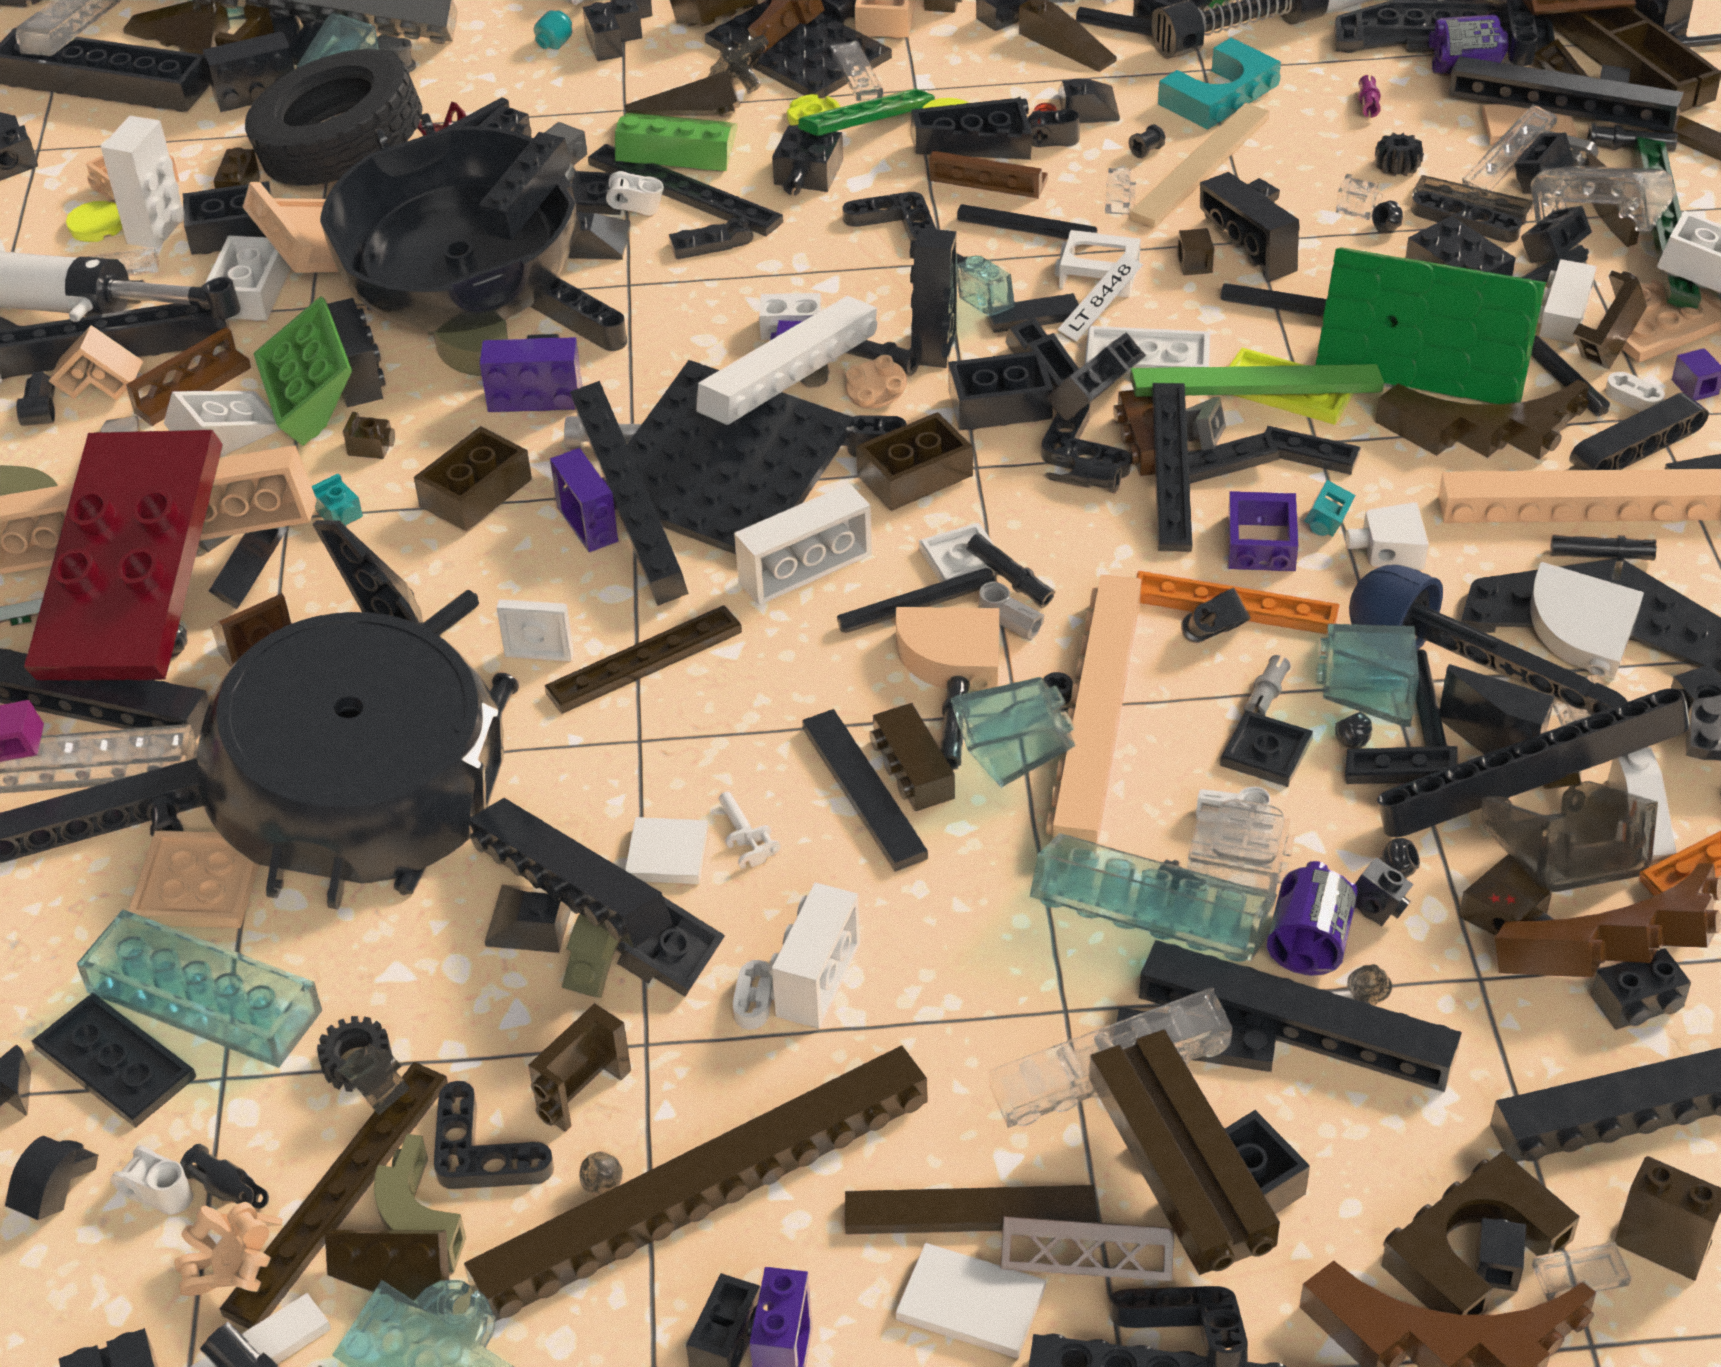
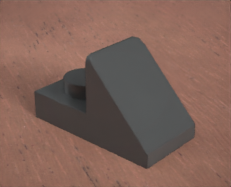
M1214 397L1186 408L1187 441L1200 440L1202 450L1214 449L1226 428L1220 397Z

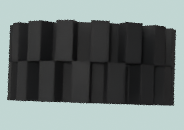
M351 1016V1023L346 1024L344 1018L338 1020V1028H335L332 1024L327 1027L328 1035L321 1034L319 1038L320 1044H317V1053L322 1072L329 1084L332 1082L334 1088L338 1090L344 1084L346 1092H353L355 1085H358L359 1091L366 1090L365 1083L368 1082L373 1087L379 1084L377 1076L385 1079L388 1075L387 1068H392L393 1054L388 1034L385 1028L382 1029L381 1023L376 1020L372 1024L371 1018L364 1016L362 1022H359L358 1016ZM359 1047L370 1049L361 1058L355 1060L341 1059V1056L351 1049Z

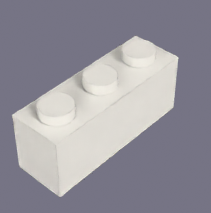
M1560 259L1557 271L1551 270L1538 319V324H1541L1539 337L1576 343L1573 332L1577 325L1583 322L1597 266Z

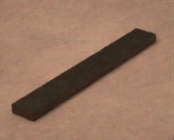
M416 1062L411 1064L263 1252L271 1259L267 1267L260 1266L256 1279L261 1284L258 1291H249L236 1287L219 1308L222 1317L250 1329L272 1314L325 1245V1233L336 1230L375 1180L378 1165H387L396 1149H399L403 1144L407 1133L410 1134L437 1100L440 1090L448 1084L446 1075Z

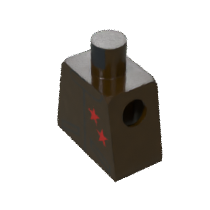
M1507 854L1463 891L1459 917L1495 936L1506 921L1555 920L1547 914L1552 896L1550 889L1511 854Z

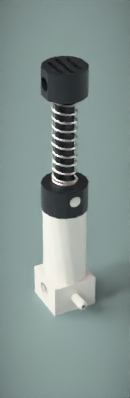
M1186 0L1155 9L1152 14V34L1159 52L1162 56L1169 59L1200 50L1204 45V35L1211 36L1213 32L1217 34L1222 30L1228 31L1231 27L1246 26L1249 22L1256 23L1258 20L1263 21L1267 17L1274 18L1276 15L1281 16L1290 25L1297 24L1372 0H1232L1231 4L1224 1L1222 6L1215 3L1213 9L1206 6L1203 12L1193 2Z

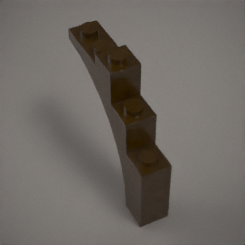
M1578 379L1564 389L1542 398L1520 403L1486 405L1443 400L1419 393L1397 383L1378 398L1375 423L1436 456L1448 447L1454 446L1456 442H1459L1486 458L1490 457L1497 450H1502L1507 444H1510L1539 460L1549 451L1553 452L1556 450L1562 439L1560 431L1566 427L1570 420L1575 416L1582 415L1586 410L1589 385Z

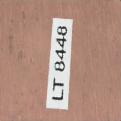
M1124 253L1057 330L1077 342L1086 332L1088 326L1093 324L1144 264Z

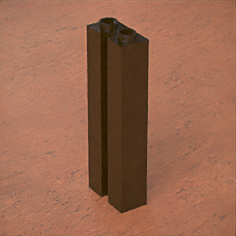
M1163 1029L1135 1039V1045L1123 1049L1119 1044L1090 1054L1089 1080L1198 1275L1212 1270L1216 1272L1223 1271L1234 1262L1250 1256H1263L1277 1247L1280 1228L1279 1219L1166 1030Z

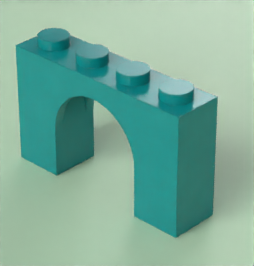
M1230 37L1213 48L1211 72L1232 82L1225 84L1205 83L1176 70L1159 80L1158 105L1208 130L1234 114L1245 103L1250 104L1276 88L1281 80V61Z

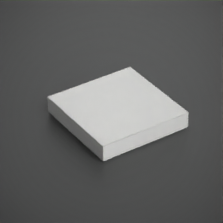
M979 522L918 540L920 552L940 582L983 568L991 569L966 550L967 543L977 533L982 534L993 544Z
M499 599L496 609L505 657L572 662L574 648L567 604Z
M635 817L625 871L644 882L700 884L709 830L708 820Z

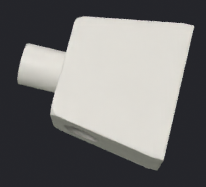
M1411 502L1369 509L1365 512L1363 528L1346 530L1347 549L1365 548L1369 564L1374 567L1394 564L1418 570L1425 569L1429 543L1418 503Z

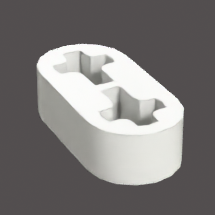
M1614 372L1607 378L1605 388L1607 397L1639 412L1664 401L1665 392L1661 387L1626 372Z
M751 960L746 962L739 971L733 998V1014L736 1024L747 1030L762 1027L769 1017L773 978L768 974L769 963L766 961ZM755 976H760L758 986L752 987L751 981H754ZM750 1002H756V1008L753 1009L752 1013H746Z

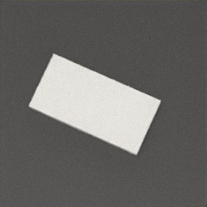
M1088 326L1085 364L1127 332L1146 354V357L1133 368L1209 367L1211 334L1209 331Z

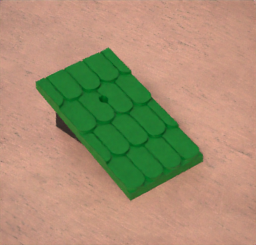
M1344 247L1335 249L1334 264L1331 271L1315 365L1377 364L1382 379L1386 384L1396 385L1399 383L1406 387L1494 404L1520 403L1522 401L1546 282Z

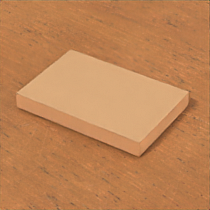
M1504 104L1483 106L1482 114L1490 145H1514V139L1519 131L1527 126L1556 133L1566 132L1569 136L1577 137L1573 119L1570 115ZM1525 137V139L1527 140L1526 144H1532L1530 143V139Z

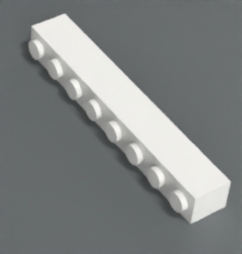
M848 295L699 382L696 411L726 425L732 423L875 335L878 326L876 320L877 307Z

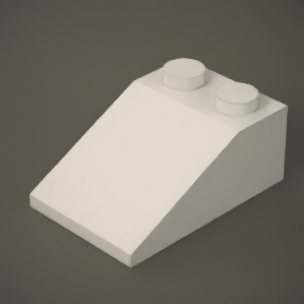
M256 391L172 392L163 423L169 431L213 430L223 444L220 457L282 430L276 424L272 409Z

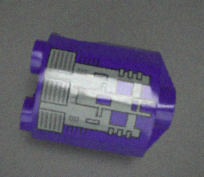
M1496 15L1440 18L1436 20L1435 31H1430L1429 46L1434 48L1435 56L1432 59L1433 73L1451 74L1459 56L1501 63L1508 51L1509 40L1508 33L1501 28L1498 17Z
M1310 861L1306 864V867H1300L1288 872L1281 882L1266 947L1271 958L1280 966L1298 974L1314 976L1325 975L1335 971L1343 963L1358 894L1357 886L1349 882L1344 876L1328 869V866L1320 861Z

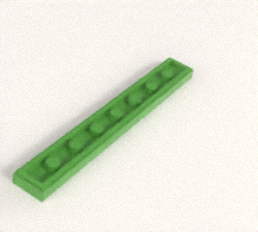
M1377 364L1131 368L1130 380L1136 397L1152 396V383H1184L1185 396L1380 393L1384 387V381Z

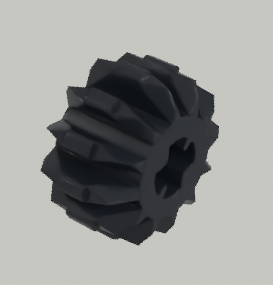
M1392 132L1390 136H1382V139L1378 141L1375 147L1374 156H1376L1377 168L1383 169L1384 174L1392 173L1394 176L1397 174L1407 176L1408 173H1416L1417 169L1421 167V162H1423L1424 158L1422 141L1415 139V135L1408 136L1404 132L1402 134Z

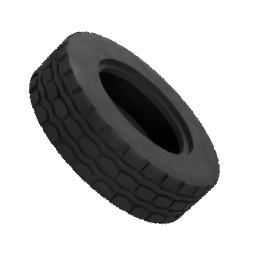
M358 49L335 53L314 60L275 81L256 98L251 108H249L244 129L265 173L269 177L286 185L311 186L339 180L344 173L361 159L371 153L380 151L374 133L376 129L382 128L384 134L389 139V147L407 142L420 123L423 109L409 72L399 57L383 50ZM337 114H340V115H338V116H336V117H334V118H331V119H329V120H326V119H328V118H330V117H332V116H335V115H337Z

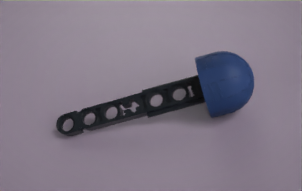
M1394 564L1378 567L1367 573L1357 583L1352 592L1349 603V617L1357 636L1376 651L1399 662L1407 661L1410 650H1419L1428 641L1532 689L1555 696L1554 699L1574 708L1587 710L1590 715L1628 702L1623 695L1597 682L1594 684L1584 676L1440 613L1443 601L1442 582L1438 578L1431 577L1429 574L1422 573L1417 569Z

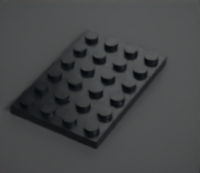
M766 0L705 34V43L804 96L815 94L818 95V98L828 96L892 58L891 48L823 13H820L808 24L799 23L766 52H758L748 28L764 13L772 0Z

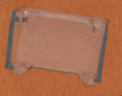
M1567 166L1542 170L1538 172L1531 182L1536 224L1553 210L1567 208L1566 202L1618 204L1620 217L1628 215L1636 222V231L1650 232L1675 196L1672 176L1665 170L1655 168Z

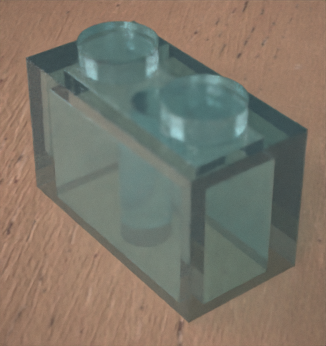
M979 255L970 256L964 262L957 264L959 298L989 317L1015 307L1012 276L1010 273Z

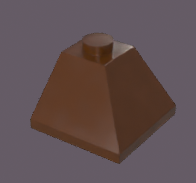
M280 593L218 621L211 628L218 652L231 668L247 650L261 639L292 623L285 596Z

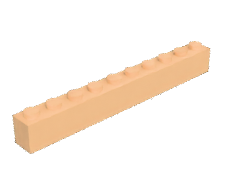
M1721 469L1442 472L1438 497L1444 523L1721 520Z
M1101 574L1098 588L1092 587L1090 608H1094V611H1087L1085 631H1090L1089 635L1083 634L1081 655H1085V659L1078 658L1076 679H1080V683H1074L1072 689L1071 704H1076V707L1068 709L1066 728L1071 729V733H1064L1062 754L1066 755V759H1059L1057 781H1061V785H1054L1051 807H1056L1055 813L1049 812L1047 818L1046 834L1053 835L1052 850L1090 855L1097 854L1140 606L1141 579Z

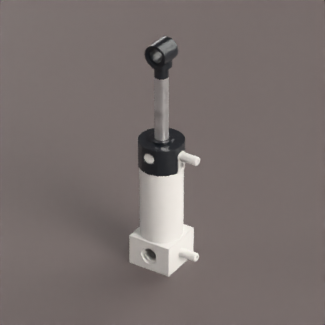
M0 238V307L69 313V318L74 322L80 321L83 316L124 311L128 299L200 305L203 310L210 311L211 316L215 319L231 318L241 310L233 280L227 277L214 278L203 284L202 287L129 281L128 272L124 264L118 259L81 256L77 258L6 252Z

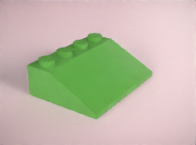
M627 113L619 117L615 130V161L644 164L655 163L665 166L727 171L738 123Z
M322 296L316 299L253 353L277 426L302 446L312 438L317 437L327 426L352 372L327 302Z

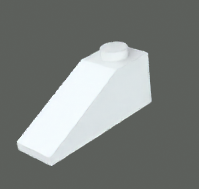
M1646 747L1613 759L1608 782L1638 861L1664 860L1676 854L1677 850L1663 777L1652 748Z

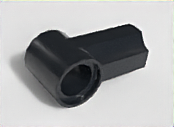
M43 371L32 373V376L26 380L23 398L17 399V417L21 426L49 424L55 421L53 403L55 385L49 382L51 376L46 375Z
M229 1322L217 1328L200 1347V1351L215 1367H279L264 1352L260 1354Z

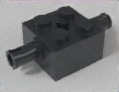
M788 125L772 155L774 185L783 186L784 191L789 195L796 188L793 192L794 196L798 195L801 189L828 192L844 161L842 132L835 131L816 136L799 129L798 125Z

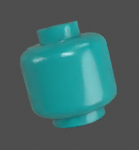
M559 10L545 12L533 27L536 43L543 49H560L573 33L570 18Z

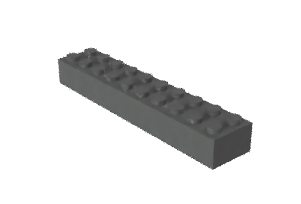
M195 0L198 3L207 5L211 4V2L221 3V6L230 9H236L237 6L245 7L246 5L269 8V11L273 12L274 15L283 18L295 15L307 22H315V19L324 20L326 24L339 27L341 23L352 25V28L360 31H367V28L377 29L379 33L385 35H393L394 32L404 34V37L418 40L420 37L430 38L431 42L437 44H445L446 41L453 42L458 16L454 0Z

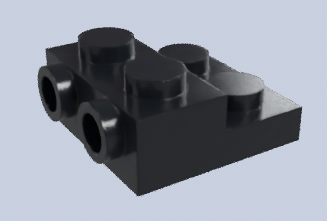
M663 896L672 925L635 949L621 940L616 948L621 953L617 964L648 984L654 977L686 997L722 943L725 935Z

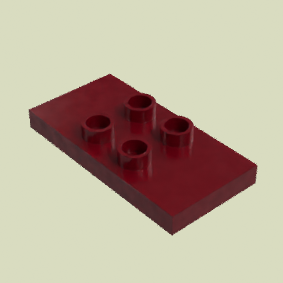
M213 430L94 432L87 434L24 665L26 670L36 680H166L223 447L222 442Z

